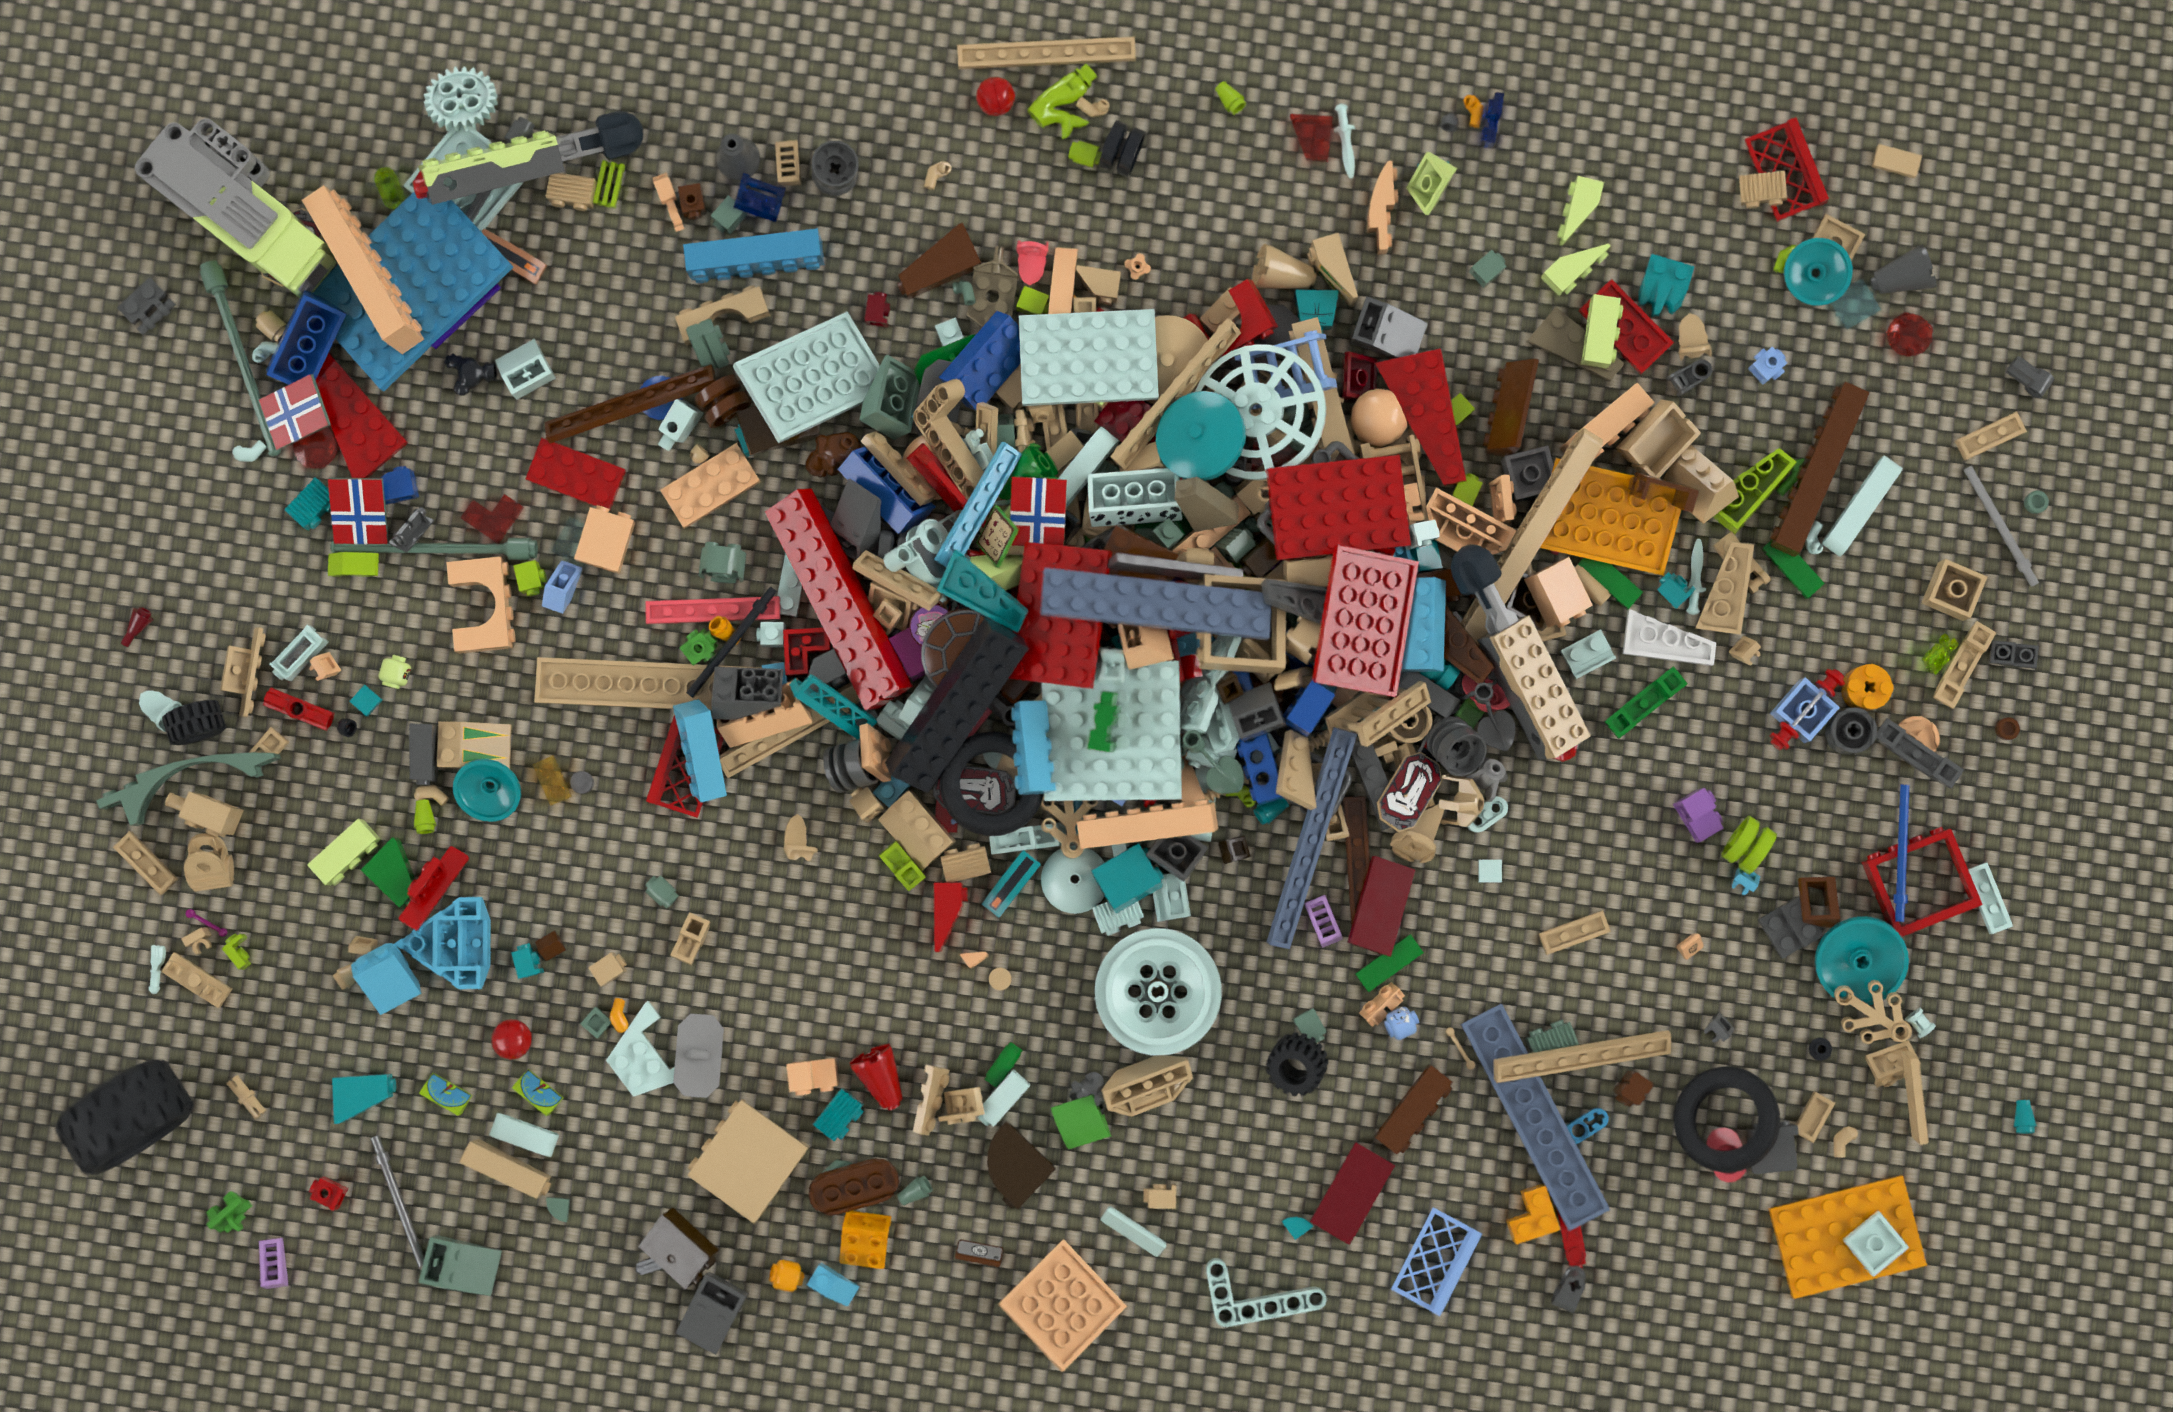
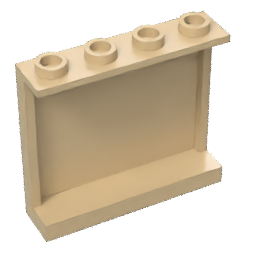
M742 1099L740 1102L735 1101L728 1110L730 1116L726 1121L722 1119L714 1130L717 1132L713 1140L709 1138L701 1148L704 1151L699 1159L695 1157L690 1163L688 1169L691 1171L687 1176L752 1223H756L810 1146L803 1141L800 1142L747 1104L746 1100Z

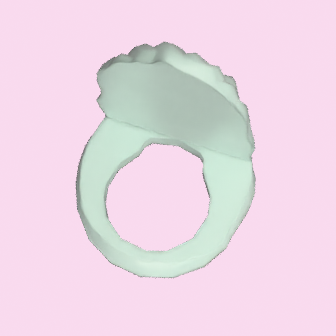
M145 691L140 694L139 698L142 712L164 732L166 730L162 716L172 709L183 706L180 702L173 701L157 691Z

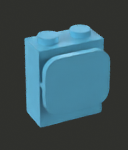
M392 943L384 944L368 952L351 964L353 978L380 1015L421 994L419 980L409 968L408 961L399 948Z

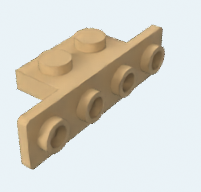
M260 627L254 628L251 649L228 646L220 690L243 694L239 713L240 717H248V713L253 711L254 700H251L252 691H256L258 683L255 673L256 669L260 668L262 660L259 650L265 643V634L263 633V628Z

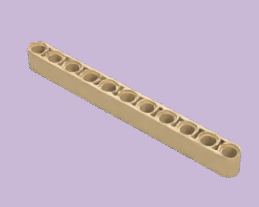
M1585 428L1580 429L1573 438L1514 534L1506 551L1503 552L1497 562L1502 574L1498 581L1494 582V585L1504 605L1603 445V439ZM1476 597L1460 623L1479 645L1477 640L1486 635L1488 631L1485 627L1486 614Z

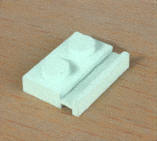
M1601 629L1560 651L1575 680L1616 659Z
M1171 873L1164 874V879L1161 880L1163 887L1153 892L1157 922L1191 916L1185 881H1181Z

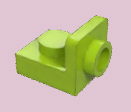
M233 934L225 941L226 945L222 947V950L238 970H245L251 965L248 960L249 954L242 947L238 948L248 938L245 934Z

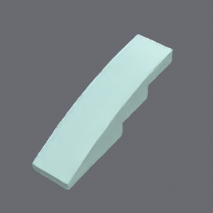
M1056 823V827L1066 835V827L1062 823ZM1052 824L1045 825L1048 829H1052ZM1041 825L1021 827L1012 833L1001 836H989L992 855L1061 846V843L1050 833L1042 830Z

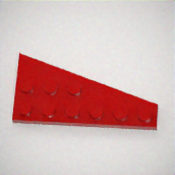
M328 352L315 381L331 423V428L352 478H369L407 445L408 442Z

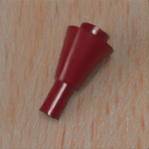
M139 607V609L133 608L127 633L121 641L122 645L129 647L135 636L154 620L149 610L143 607Z

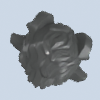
M1091 1072L1081 1082H1072V1090H1070L1069 1097L1075 1100L1093 1094L1096 1106H1099L1101 1114H1104L1103 1111L1106 1108L1102 1088L1106 1083H1104L1103 1077L1099 1073Z

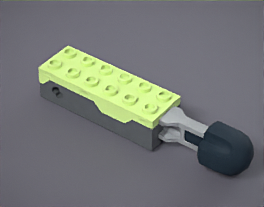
M618 111L598 116L595 121L596 127L558 137L544 130L532 133L533 137L528 139L524 136L511 138V143L508 144L502 143V141L488 144L489 148L484 150L480 147L467 149V154L464 155L455 152L444 155L445 159L439 161L436 158L426 159L422 161L423 165L418 166L420 172L412 182L414 192L418 199L427 198L428 202L433 205L564 172L562 161L602 151L609 160L628 156L641 146L644 138L643 127L633 114ZM447 177L452 179V184L450 186H446L445 184H443L445 178Z

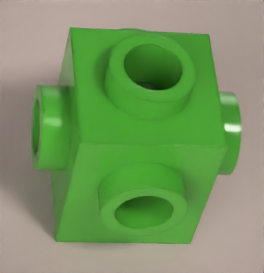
M704 628L699 632L695 629L686 636L687 641L680 647L681 651L694 666L702 659L706 662L715 655L714 650L718 645L716 637Z

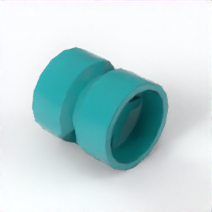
M1444 658V671L1418 673L1429 680L1433 679L1436 685L1447 690L1454 683L1461 670Z

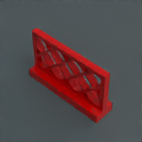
M1796 117L1744 139L1758 174L1767 173L1762 171L1760 166L1763 158L1776 163L1772 172H1775L1778 164L1790 168L1786 184L1799 189L1794 200L1789 198L1786 200V202L1792 204L1789 212L1780 215L1777 206H1771L1777 222L1818 205L1821 206L1828 203L1829 197ZM1783 129L1787 135L1784 145L1772 140L1774 134ZM1758 139L1767 142L1763 154L1755 151L1751 142ZM1770 144L1782 148L1778 160L1765 155ZM1784 150L1794 153L1795 161L1793 165L1780 161ZM1793 170L1802 173L1804 179L1801 186L1788 181ZM1805 182H1806V185H1807L1808 189L1803 187V185H1804ZM1801 190L1809 193L1813 202L1806 205L1796 201Z
M922 443L906 459L953 512L963 510L968 500L959 491L942 463ZM984 520V522L982 523V528H984L987 522L986 520Z
M674 715L646 802L698 818L703 802H700L695 797L698 803L695 812L686 810L682 800L692 796V794L690 793L680 798L674 787L684 781H687L688 785L690 784V776L687 777L681 766L686 760L680 763L676 756L677 749L681 747L679 745L681 738ZM714 728L715 734L720 735L717 743L718 752H720L724 738L719 730ZM675 758L677 765L672 767ZM679 766L685 779L672 784L669 778L670 770ZM668 780L671 786L665 788L666 782ZM672 788L678 800L671 804L661 802L663 792ZM679 802L682 808L674 806V804Z

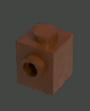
M701 184L678 186L681 210L684 217L695 220L702 218V215H706Z

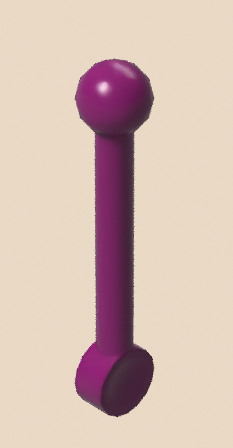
M188 909L185 912L186 917L200 921L217 931L221 937L227 935L228 932L225 928H219L198 916L193 909Z

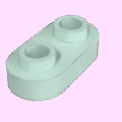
M1495 796L1492 802L1485 801L1483 810L1478 816L1481 819V824L1477 826L1472 822L1467 827L1473 832L1486 830L1507 814V802L1498 796ZM1493 804L1499 806L1498 812L1492 811Z

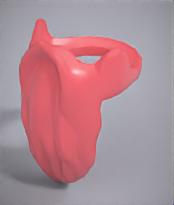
M1017 241L1016 250L1019 254V275L1023 282L1030 286L1038 282L1044 274L1046 255L1049 250L1048 242L1043 245L1033 241Z

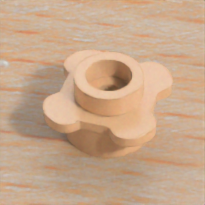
M1139 253L1135 258L1125 261V268L1129 269L1131 278L1134 280L1151 271V267L1146 264L1143 254Z

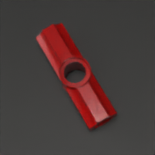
M271 687L264 697L263 706L325 731L329 729L334 720L335 713ZM301 703L303 711L301 714L296 715L295 707Z

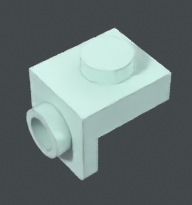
M1102 649L1100 685L1123 686L1127 667L1124 650Z

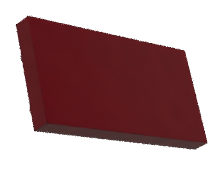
M1372 856L1347 943L1391 957L1415 869Z
M1355 1142L1310 1222L1350 1245L1395 1165Z

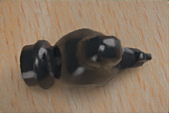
M454 353L451 356L447 355L444 360L447 368L452 367L457 370L458 379L454 385V392L459 396L467 395L469 390L477 387L483 379L488 383L497 380L495 363L486 362L484 366H481L472 357L456 356Z

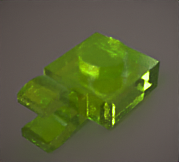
M1944 633L1939 638L1940 644L1935 643L1926 652L1922 661L1930 673L1936 675L1950 660L1948 655L1959 645L1956 638L1948 642L1950 638Z

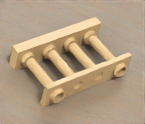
M1414 435L1407 436L1408 443L1377 449L1370 447V443L1358 445L1361 459L1410 452L1412 465L1402 467V475L1414 474L1421 505H1419L1420 510L1413 512H1422L1424 516L1422 522L1429 521L1425 508L1426 501L1417 455L1420 452L1419 440L1415 439Z
M1418 681L1407 690L1398 688L1397 697L1391 701L1388 700L1391 698L1390 696L1360 692L1325 717L1330 737L1334 727L1344 730L1348 729L1358 733L1362 746H1370L1431 702L1426 682ZM1377 707H1381L1380 709H1378V710L1375 711V712L1372 711V710H1374V709L1377 708ZM1361 718H1364L1363 721H1361L1360 723H1357L1358 720H1360Z

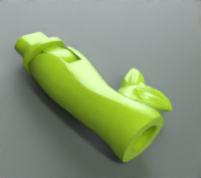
M1087 64L1080 69L1076 68L1074 72L1064 76L1046 89L1028 108L1029 115L1041 128L1053 123H1060L1062 139L1068 138L1073 128L1084 127L1089 121L1076 115H1070L1066 111L1054 109V107L1071 104L1079 100L1087 92V89L1092 86L1091 82L1097 78V75Z

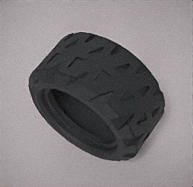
M151 1059L114 1076L72 1104L60 1115L55 1125V1132L80 1171L84 1174L97 1175L122 1164L168 1135L190 1116L194 1104L168 1062Z

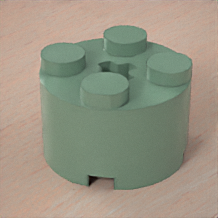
M705 542V547L701 549L698 576L702 579H705V575L710 576V581L718 583H736V579L743 582L747 554L741 550V545L728 544L725 547L719 546L715 542Z

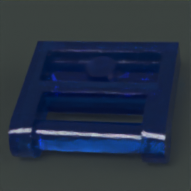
M743 172L733 208L776 222L786 187L781 185L777 187L751 178L750 174ZM746 186H750V187H753V188L762 190V191H764V192H767V193L776 195V197L774 198V197H771V196H768V195H765V194L756 192V191H754V190H751V189L746 188Z

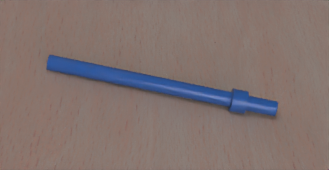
M1900 785L1896 894H1894L1893 903H1896L1895 922L1905 921V904H1908L1906 868L1910 785Z

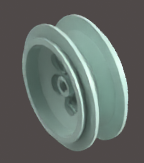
M1170 929L1142 930L1118 942L1101 963L1095 983L1097 1010L1107 1030L1124 1046L1147 1055L1174 1054L1197 1043L1213 1025L1221 1003L1220 976L1211 956L1191 937ZM1143 965H1150L1153 968L1151 977L1144 978L1141 976L1140 969ZM1167 965L1173 966L1176 970L1175 976L1171 979L1163 975V969ZM1156 977L1159 980L1166 983L1167 985L1171 986L1170 993H1168L1167 986L1160 981H1155L1151 984L1149 983ZM1133 984L1139 985L1141 988V994L1136 998L1128 994V989ZM1161 985L1164 989L1163 996L1153 997L1151 994L1152 988H1157ZM1179 985L1184 986L1187 990L1186 996L1181 999L1174 995V989ZM1145 1004L1150 1005L1152 1008V1014L1147 1018L1142 1017L1139 1013L1140 1007ZM1166 1005H1171L1175 1009V1014L1171 1018H1165L1162 1014V1009Z

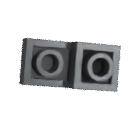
M1992 640L1990 663L2036 669L2039 646Z

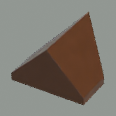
M1007 679L999 693L1014 705V703L1022 701L1037 682Z

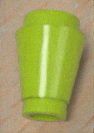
M1225 81L1218 84L1215 88L1227 112L1235 115L1246 106L1245 97Z
M429 800L416 801L414 818L416 833L430 834L435 832L437 825Z

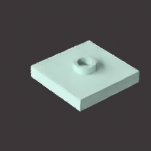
M1876 1211L1842 1239L1873 1277L1909 1248L1880 1211Z

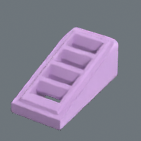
M1325 895L1304 903L1322 948L1343 939ZM1324 904L1325 908L1312 912L1313 908ZM1328 913L1327 917L1316 921V917ZM1329 922L1332 923V925L1328 927L1319 929V926L1324 925ZM1335 930V934L1323 938L1322 935Z
M283 1238L259 1241L261 1287L271 1289L288 1286ZM277 1247V1251L267 1252L266 1248ZM277 1256V1260L268 1261L267 1259L268 1257ZM278 1266V1270L269 1271V1267ZM278 1275V1279L270 1280V1276Z

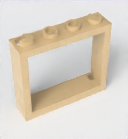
M1205 574L1201 581H1198V585L1262 590L1261 583L1266 578ZM1272 606L1271 660L1211 656V634L1196 632V639H1200V648L1198 647L1196 650L1199 669L1281 674L1286 668V611Z

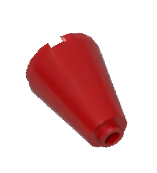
M882 1044L871 1048L872 1052L866 1055L864 1052L859 1054L849 1064L883 1109L893 1110L901 1105L900 1101L903 1100L893 1049L890 1044Z

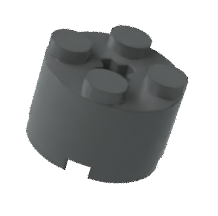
M1847 708L1835 713L1827 722L1825 728L1826 740L1829 747L1838 753L1845 755L1860 753L1874 743L1877 736V725L1865 710L1861 708ZM1848 728L1854 731L1853 735L1848 732Z

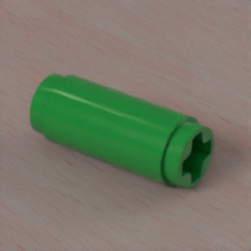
M1009 1042L1008 1045L1006 1044L986 1073L984 1080L997 1088L1018 1061L1023 1050L1012 1042Z

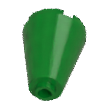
M1031 443L1022 451V456L999 494L1001 499H1011L1012 477L1058 479L1055 477L1058 474V469L1047 452L1043 454L1038 450L1041 448L1040 445Z

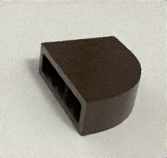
M1007 1120L993 1136L987 1154L990 1178L998 1191L1004 1196L1002 1199L1004 1203L1011 1209L1014 1206L1019 1209L1056 1170V1167Z

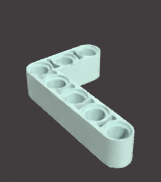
M1213 1258L1207 1262L1206 1273L1214 1316L1220 1326L1230 1327L1315 1311L1323 1308L1326 1304V1295L1318 1287H1308L1233 1302L1228 1271L1224 1261L1219 1258ZM1213 1264L1223 1266V1271L1220 1275L1211 1274L1210 1268ZM1217 1287H1225L1227 1289L1226 1296L1223 1298L1216 1297L1214 1295L1215 1289ZM1314 1292L1321 1294V1301L1317 1304H1312L1309 1301L1310 1295ZM1290 1297H1297L1299 1304L1295 1308H1289L1287 1300ZM1274 1301L1276 1309L1273 1312H1266L1264 1310L1266 1302ZM1246 1305L1254 1308L1253 1314L1249 1317L1241 1314L1242 1308ZM1224 1309L1231 1312V1318L1227 1321L1219 1319V1313Z

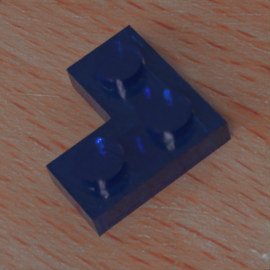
M1495 92L1493 98L1488 100V105L1485 107L1484 118L1488 119L1487 127H1483L1481 140H1485L1484 148L1493 149L1495 145L1498 121L1502 114L1504 93Z

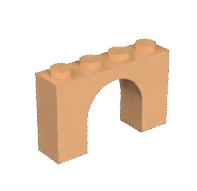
M502 557L447 562L448 584L450 586L484 585L492 591L495 598V611L486 623L476 627L452 629L454 652L461 654L513 648L512 642H515V631L511 629L510 620H513L512 606L509 607L508 598H511L512 595L511 586L507 584L506 578L510 574L508 562H505V559Z

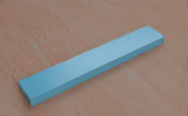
M1001 442L934 558L936 562L947 568L950 558L956 549L965 555L1022 453L1007 443Z

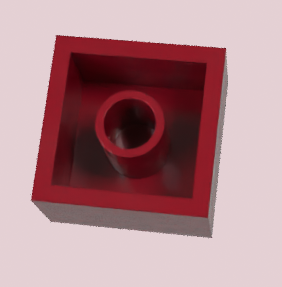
M1142 400L1108 402L1094 422L1106 429L1122 443L1129 435V432L1137 426L1144 414L1152 407Z

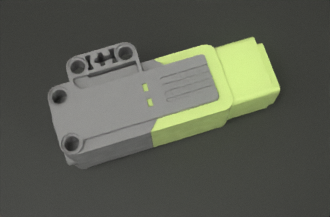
M201 119L190 132L178 123H169L136 162L135 171L143 180L256 269L270 274L299 298L304 290L313 293L336 265L335 257L328 245L308 230L303 222L289 209L261 188L270 175L267 166L255 157L248 148L212 120ZM208 128H213L212 133L210 135L205 136L206 130ZM243 157L246 161L242 162L240 158ZM256 167H261L260 172L253 175V170Z

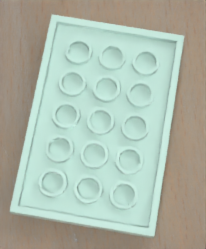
M1155 309L1019 315L1023 406L1159 399Z
M848 311L735 362L733 365L778 443L863 404L865 396L880 367Z

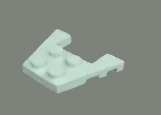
M649 1001L643 1005L606 1060L633 1097L671 1084L674 1080V1067L672 1069L668 1067L643 1034L645 1029L661 1018Z

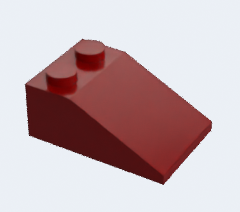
M934 883V952H942L964 907V902H968V888L963 887V883Z

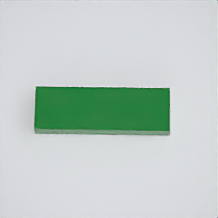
M1772 540L1761 549L1806 599L1825 584L1799 554L1793 557L1771 547Z
M1582 558L1577 564L1589 572L1627 610L1643 593L1642 590L1609 563Z
M1409 934L1394 945L1391 957L1380 955L1356 972L1355 975L1367 992H1370L1424 952L1412 935Z

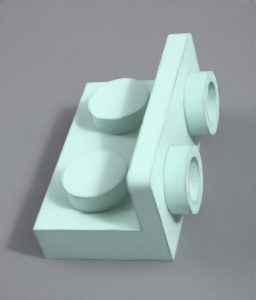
M1221 698L1218 699V705L1213 712L1210 726L1206 731L1213 753L1233 750L1240 738L1232 718L1229 703L1223 704Z

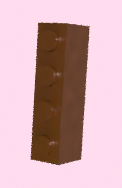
M1428 1064L1373 1137L1398 1155L1399 1152L1404 1153L1411 1144L1408 1140L1413 1134L1418 1135L1425 1126L1422 1122L1427 1116L1431 1117L1439 1107L1437 1102L1441 1097L1445 1099L1453 1089L1450 1086L1453 1082L1432 1065Z

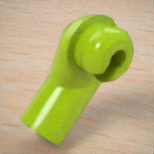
M1791 245L1779 252L1773 269L1775 272L1784 273L1787 257L1797 245Z

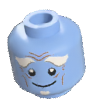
M1401 1007L1388 1013L1386 1020L1383 1022L1389 1036L1401 1040L1416 1033V1024L1419 1023V1020L1414 1010L1410 1012L1408 1008Z

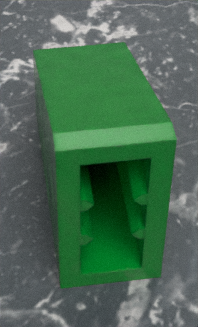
M392 837L361 871L399 908H405L411 901L407 894L409 892L408 887L416 879L401 841L398 838Z

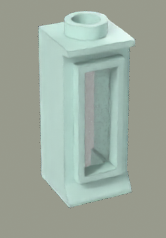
M306 625L303 631L270 663L274 668L273 674L280 680L292 681L310 663V660L329 643L326 639L320 637L312 626Z

